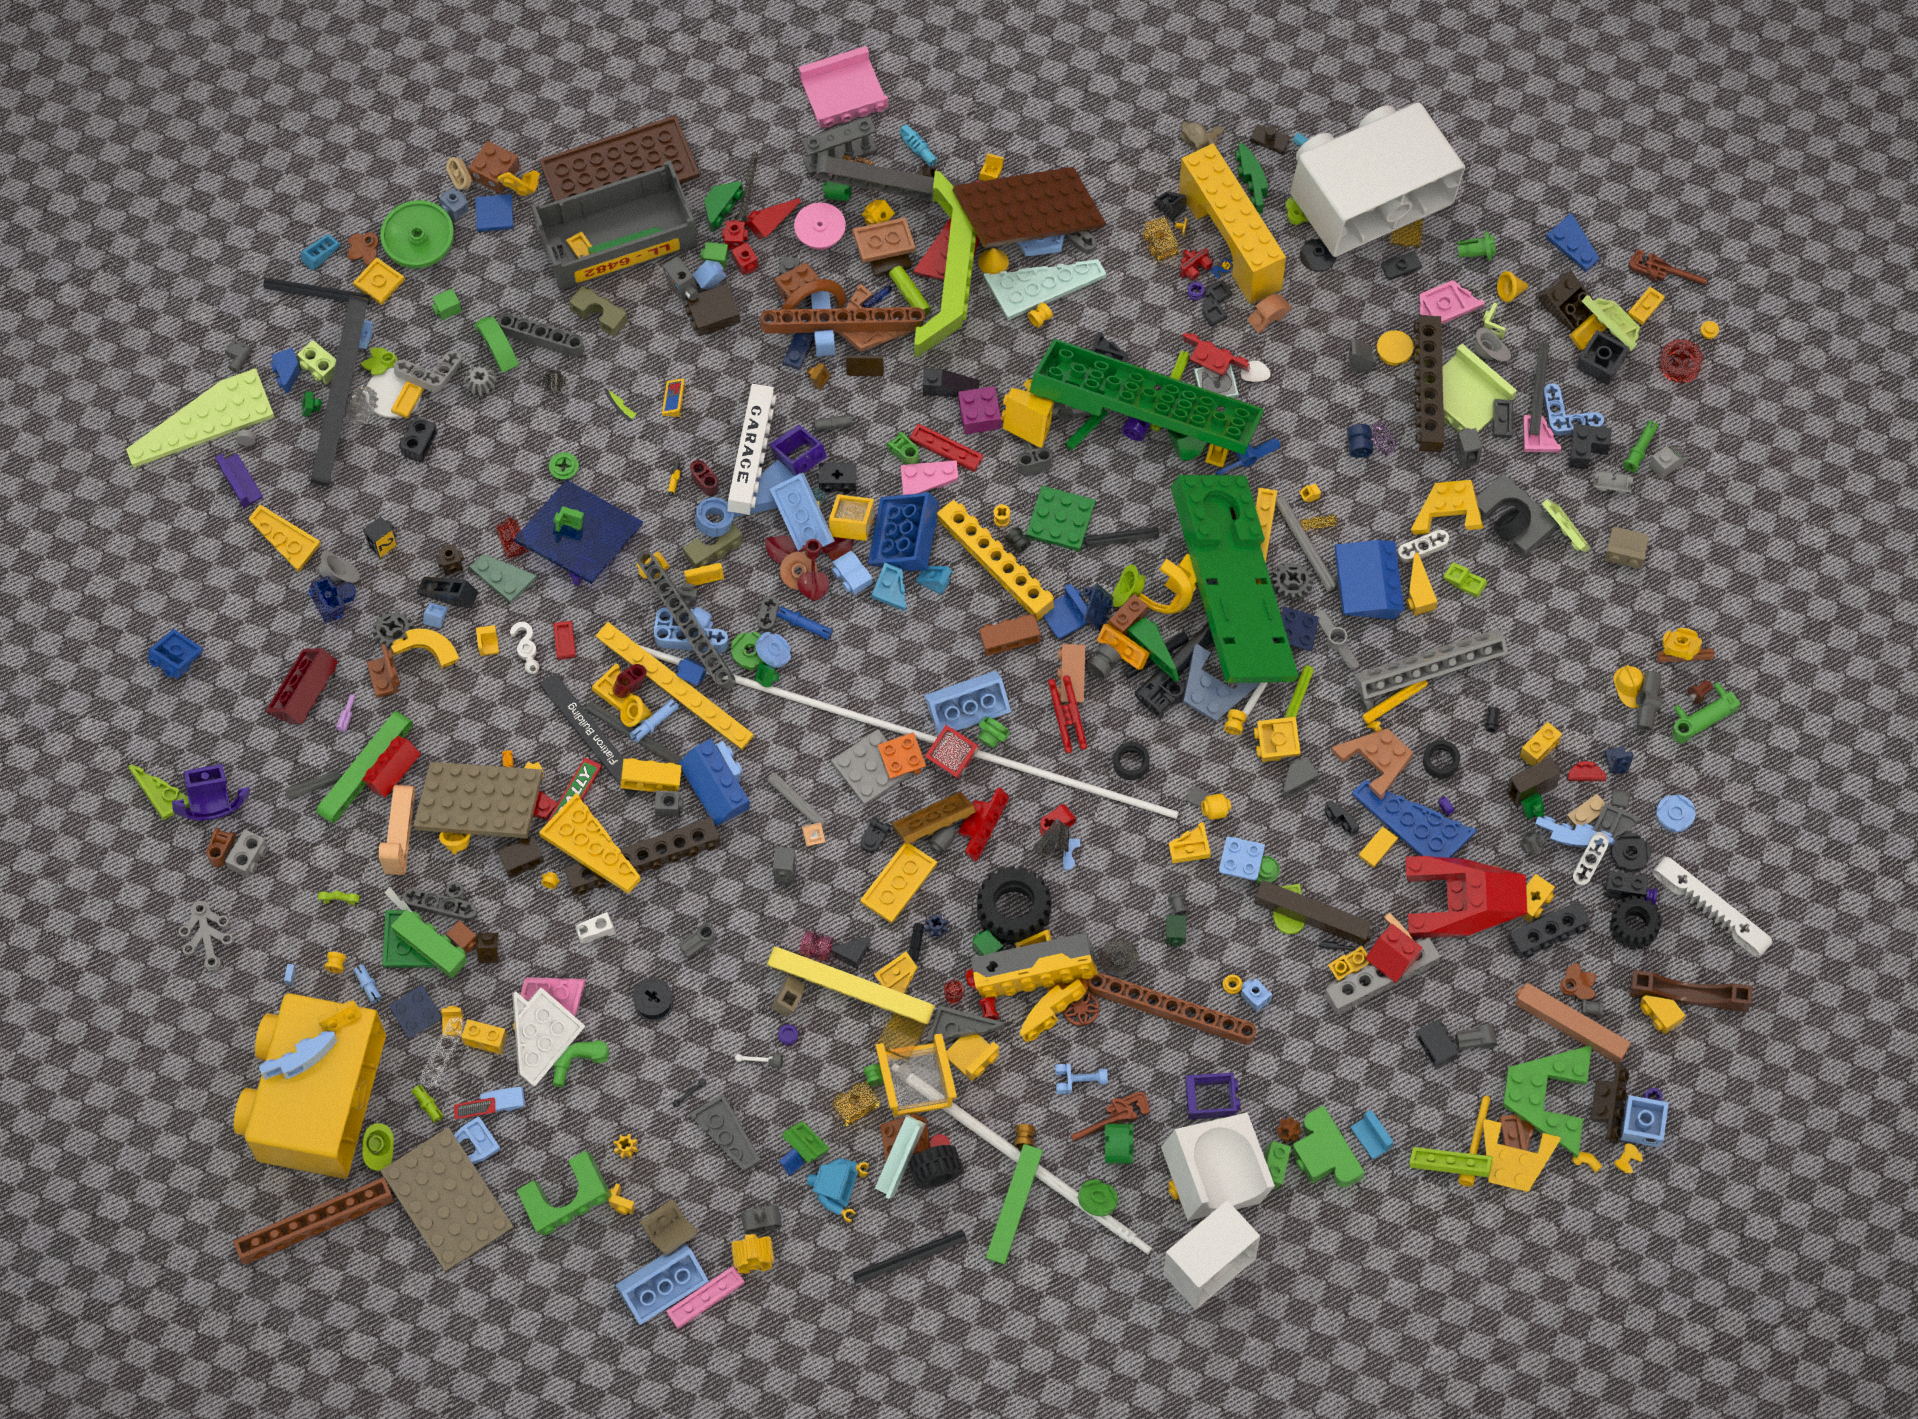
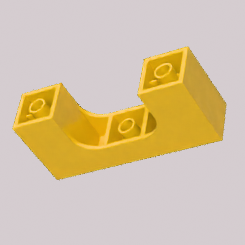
M1214 143L1181 158L1179 193L1187 197L1186 204L1196 220L1209 214L1224 237L1233 257L1232 277L1249 304H1253L1282 290L1286 256Z

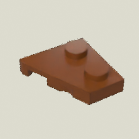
M1517 1115L1500 1116L1499 1122L1502 1123L1503 1145L1527 1151L1534 1126L1526 1120H1521Z

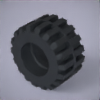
M1632 896L1631 899L1626 897L1623 902L1620 901L1612 913L1609 926L1610 930H1613L1611 935L1613 938L1617 937L1616 942L1618 944L1623 943L1622 947L1624 948L1630 946V950H1635L1636 947L1640 950L1644 948V945L1648 947L1651 945V942L1655 941L1662 924V919H1660L1661 913L1657 912L1658 907L1656 904L1652 906V901H1645V897L1641 896L1640 899H1637L1636 896ZM1629 916L1640 917L1645 922L1646 928L1634 930L1626 924L1625 918Z
M940 1145L926 1149L915 1155L908 1162L915 1185L920 1189H930L945 1185L955 1180L964 1171L956 1147L953 1145Z

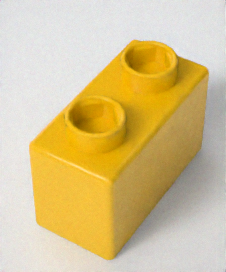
M287 993L283 997L279 1014L266 1013L260 1022L255 1042L256 1058L263 1061L277 1060L286 1053H296L295 1045L301 1040L318 1037L320 1033L324 1032L318 1021V1018L321 1017L320 1015L331 1010L337 1012V1007L343 1003ZM358 1007L362 1016L335 1030L336 1044L320 1061L306 1071L287 1080L283 1073L265 1080L261 1075L258 1089L245 1088L242 1090L234 1114V1132L237 1135L244 1136L258 1162L342 1179L348 1178L386 1039V1032L377 1010Z

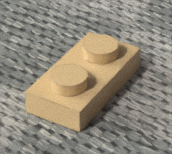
M1596 794L1569 813L1566 818L1575 828L1577 824L1582 826L1583 823L1589 825L1599 818L1605 802Z

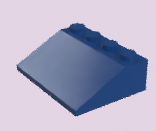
M929 492L880 497L868 565L883 567L884 563L906 571L927 570L940 502Z
M1372 540L1336 544L1334 546L1343 615L1394 620L1404 611L1395 541Z

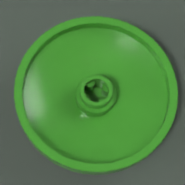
M415 200L397 206L387 215L381 227L380 237L384 251L392 261L407 268H424L437 263L449 252L454 241V228L450 216L442 207L429 201Z

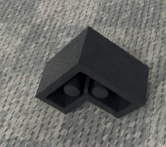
M1574 424L1571 434L1569 467L1588 469L1591 453L1608 455L1612 428Z

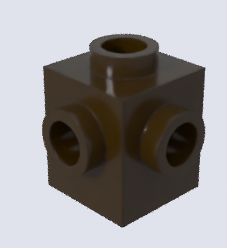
M456 544L445 545L438 549L439 556L436 559L439 568L443 567L445 575L463 570L461 562L465 561L462 550L458 551Z

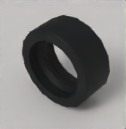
M1516 507L1503 514L1495 522L1493 529L1502 541H1508L1520 535L1529 526L1531 519L1522 507Z
M1437 740L1430 743L1425 749L1423 766L1432 777L1438 779L1448 778L1458 770L1460 752L1453 743L1446 740ZM1436 750L1447 751L1452 755L1453 763L1445 769L1437 768L1430 761L1431 754Z
M1126 742L1115 750L1113 767L1121 778L1137 780L1142 778L1148 771L1150 757L1147 749L1142 744ZM1127 752L1138 753L1143 759L1142 766L1136 770L1124 769L1120 764L1121 756Z

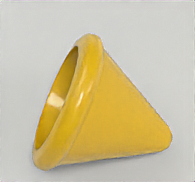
M991 248L981 253L978 265L984 274H1000V272L1007 270L1009 260L1003 251Z
M1510 271L1501 273L1497 281V292L1500 299L1504 302H1511L1529 287L1526 282L1516 277Z
M637 695L626 698L620 711L621 721L627 727H634L653 715Z

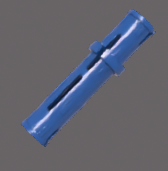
M783 606L779 608L780 611L777 612L776 617L790 622L794 627L797 625L829 640V634L831 635L833 632L832 628L802 616L800 612L795 613Z

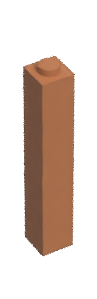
M1526 983L1524 988L1520 986L1515 994L1517 998L1515 1005L1585 1046H1591L1592 1050L1616 1064L1622 1061L1630 1047L1631 1042L1529 983Z

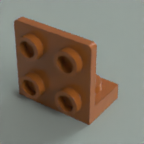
M385 644L381 645L384 657L367 662L376 698L398 693L397 685H400L391 649L387 650Z
M911 1114L909 1116L925 1123V1127L912 1154L917 1155L930 1148L927 1120L919 1115ZM905 1117L881 1124L880 1126L885 1162L889 1157Z

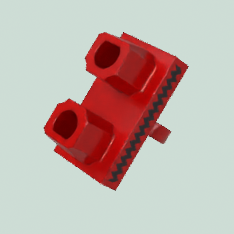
M1206 247L1198 253L1195 250L1192 252L1184 250L1182 252L1184 258L1180 260L1182 263L1180 266V276L1182 278L1187 276L1194 281L1200 275V271L1197 269L1199 266L1205 271L1209 270L1213 265V261L1208 256L1209 250Z

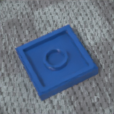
M511 194L475 197L477 232L514 229Z

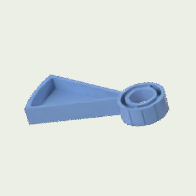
M779 460L761 474V478H757L756 482H759L758 493H754L756 504L755 508L751 507L750 514L778 508L770 488L794 477L789 469ZM712 497L703 500L698 505L695 524L701 533L710 537H719L730 531L733 517L747 514L727 511V501ZM717 514L722 518V521L712 523L707 520L706 516Z

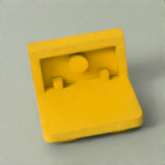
M979 1034L959 1038L946 1053L948 1060L972 1082L976 1077L978 1078L984 1073L985 1068L990 1063L992 1064L998 1059L999 1046L995 1042L989 1044Z

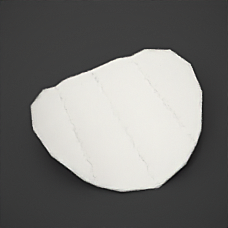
M1260 361L1248 362L1250 364L1249 372L1241 370V377L1246 381L1258 382L1267 380L1270 377L1269 369Z

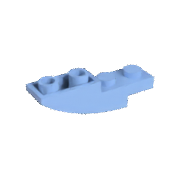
M1544 816V818L1538 817L1535 823L1538 827L1552 832L1550 837L1552 841L1572 847L1586 848L1592 836L1597 833L1594 831L1593 826L1583 823L1582 826L1577 824L1573 831L1572 826L1565 823L1558 825L1554 823V819L1548 816ZM1601 830L1609 838L1608 846L1614 845L1615 840L1611 838L1612 834ZM1602 838L1596 840L1595 848H1599L1600 844H1604Z
M325 1031L320 1033L318 1037L303 1039L295 1045L296 1053H286L277 1060L265 1061L263 1065L259 1066L264 1080L281 1073L284 1074L287 1080L315 1065L336 1044L337 1038L334 1031Z

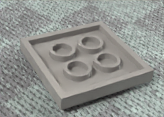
M878 729L831 760V764L864 806L912 775V772L892 779L889 778L877 746L887 742V740Z

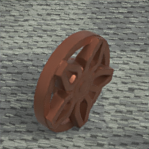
M1087 991L1080 1000L1070 1003L1072 1007L1062 1011L1065 1019L1070 1024L1080 1027L1087 1026L1098 1017L1099 1003L1097 998ZM1088 996L1087 1000L1084 1001L1083 998ZM1090 998L1094 1001L1095 1005L1091 1003L1088 1004L1090 1002ZM1087 1013H1088V1014H1094V1016H1093L1090 1020L1087 1021V1019H1088ZM1078 1016L1079 1022L1072 1020L1071 1017Z

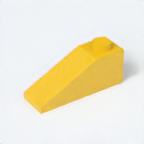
M1414 553L1408 599H1406L1408 609L1413 611L1414 616L1436 610L1437 599L1418 553Z

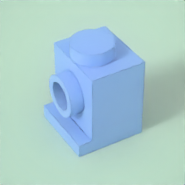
M1257 978L1254 981L1249 979L1242 985L1241 996L1256 1013L1271 1001L1272 993ZM1256 989L1259 993L1255 994L1252 991Z

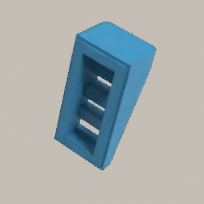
M326 234L301 251V261L311 270H315L341 244L332 236Z

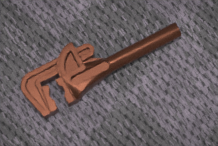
M1637 249L1628 264L1631 271L1647 276L1654 283L1656 280L1664 281L1666 273L1705 285L1707 278L1672 267L1654 253H1649L1646 264L1642 265L1643 250Z
M1136 1092L1123 1099H1111L1112 1104L1106 1107V1112L1110 1114L1108 1118L1071 1134L1073 1142L1104 1129L1105 1124H1121L1138 1120L1136 1113L1133 1112L1132 1104L1136 1103V1108L1140 1110L1142 1117L1150 1114L1147 1096L1143 1092Z

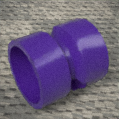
M1128 416L1122 428V433L1132 440L1143 441L1151 423Z

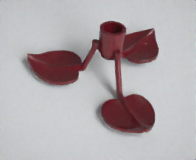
M782 535L767 537L765 545L770 558L778 564H781L783 559L793 552L805 551V555L812 561L811 573H803L798 578L797 586L801 594L812 601H817L827 593L829 579L824 572L815 573V559L819 557L821 551L823 554L828 553L829 558L835 561L849 551H852L854 539L833 537L835 542L822 547L818 540L810 539L798 551L792 537Z

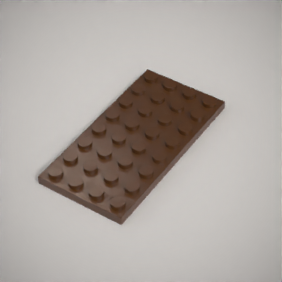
M676 115L539 159L554 202L663 167L664 162L671 160L679 183L700 177Z
M1074 166L955 185L952 189L984 248L1103 228L1106 224Z

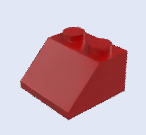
M1391 923L1378 938L1365 960L1394 983H1397L1421 956L1423 947Z

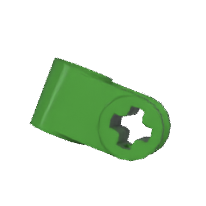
M903 432L897 433V437L891 442L888 441L886 443L887 449L905 465L919 463L918 447Z

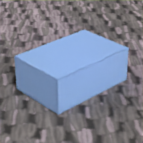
M287 964L284 978L286 985H293L296 968L292 964Z

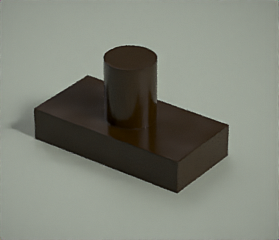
M1257 124L1250 137V142L1283 155L1290 142V137L1277 132L1274 126L1265 127Z

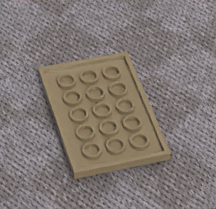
M430 762L413 827L419 831L528 838L543 771L541 769Z
M449 1127L380 1170L445 1272L514 1228Z

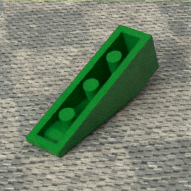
M1144 617L1128 628L1129 638L1150 652L1148 657L1175 682L1179 681L1176 667L1159 633L1157 624Z

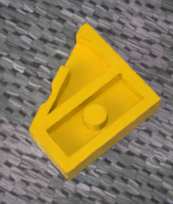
M1204 822L1198 824V827L1193 831H1187L1180 838H1176L1169 843L1172 864L1211 858Z
M904 952L874 975L882 986L905 994L918 967L909 954Z

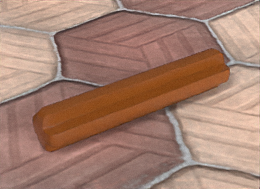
M1712 648L1701 649L1691 660L1666 655L1664 651L1657 653L1658 662L1712 660L1714 658V650Z

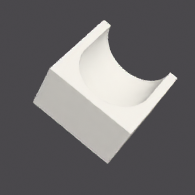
M1248 1112L1175 1129L1161 1147L1188 1221L1209 1216L1227 1200L1235 1209L1260 1204L1275 1187Z
M1227 1200L1166 1251L1163 1275L1190 1305L1197 1310L1256 1259L1260 1235Z

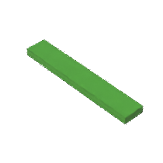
M1023 1145L986 1259L1003 1265L1006 1264L1043 1150Z

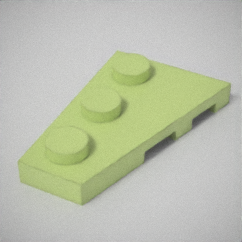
M1549 499L1542 503L1549 514L1560 525L1561 531L1572 540L1571 544L1577 551L1581 550L1586 553L1591 549L1558 504Z

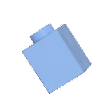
M706 260L694 272L693 276L702 289L710 290L715 288L726 277V274L719 262Z

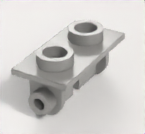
M1601 470L1595 472L1593 486L1598 490L1607 491L1610 489L1621 494L1631 492V485L1629 484H1632L1633 477H1630L1629 474L1616 473V478L1612 479L1613 472Z

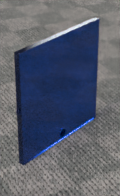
M565 480L514 538V542L592 584L640 529L643 521L574 483ZM563 506L584 513L581 530L562 525L559 532L555 531L556 524L553 523L555 514L557 512L560 513Z

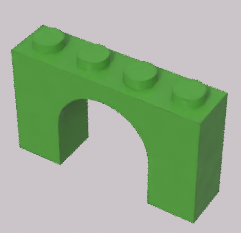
M584 1151L568 1160L578 1180V1193L575 1199L567 1206L561 1208L552 1207L541 1184L534 1180L517 1190L537 1233L549 1235L555 1231L556 1227L572 1222V1218L588 1213L591 1207L604 1204L607 1198L612 1196L591 1153Z

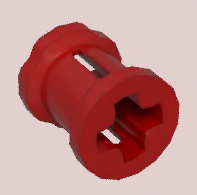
M988 997L979 1000V1006L982 1007L983 1012L982 1017L993 1020L1000 1018L999 1013L996 1012V998Z

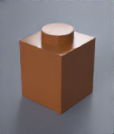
M460 920L446 933V936L451 940V944L455 947H461L466 954L472 952L477 946L478 939L476 934Z

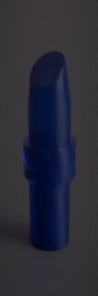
M889 285L872 295L870 299L862 304L863 308H870L875 303L881 301L883 297L891 292L892 286Z

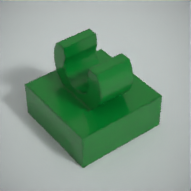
M306 391L302 399V416L310 417L312 411H320L322 400L313 399V392Z
M759 662L755 681L763 687H771L772 681L777 682L780 674L774 673L775 669L766 663Z
M1538 792L1521 801L1524 815L1528 819L1533 816L1538 818L1544 815L1542 812L1545 810L1542 797Z

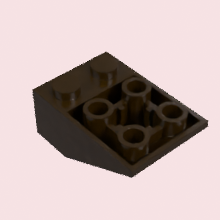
M1572 271L1561 274L1537 296L1546 310L1571 332L1575 331L1593 314L1582 302L1587 295H1590Z

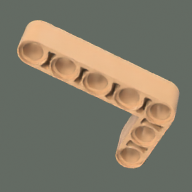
M394 785L387 843L381 842L379 845V860L384 874L405 875L415 798L414 786Z

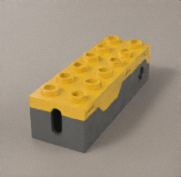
M1081 933L971 958L973 969H969L965 973L968 986L977 990L982 998H997V996L1001 995L1012 996L1019 991L1031 992L1042 986L1045 988L1052 987L1060 982L1071 983L1074 979L1078 978L1090 979L1093 975H1097L1098 971L1093 944L1087 933Z

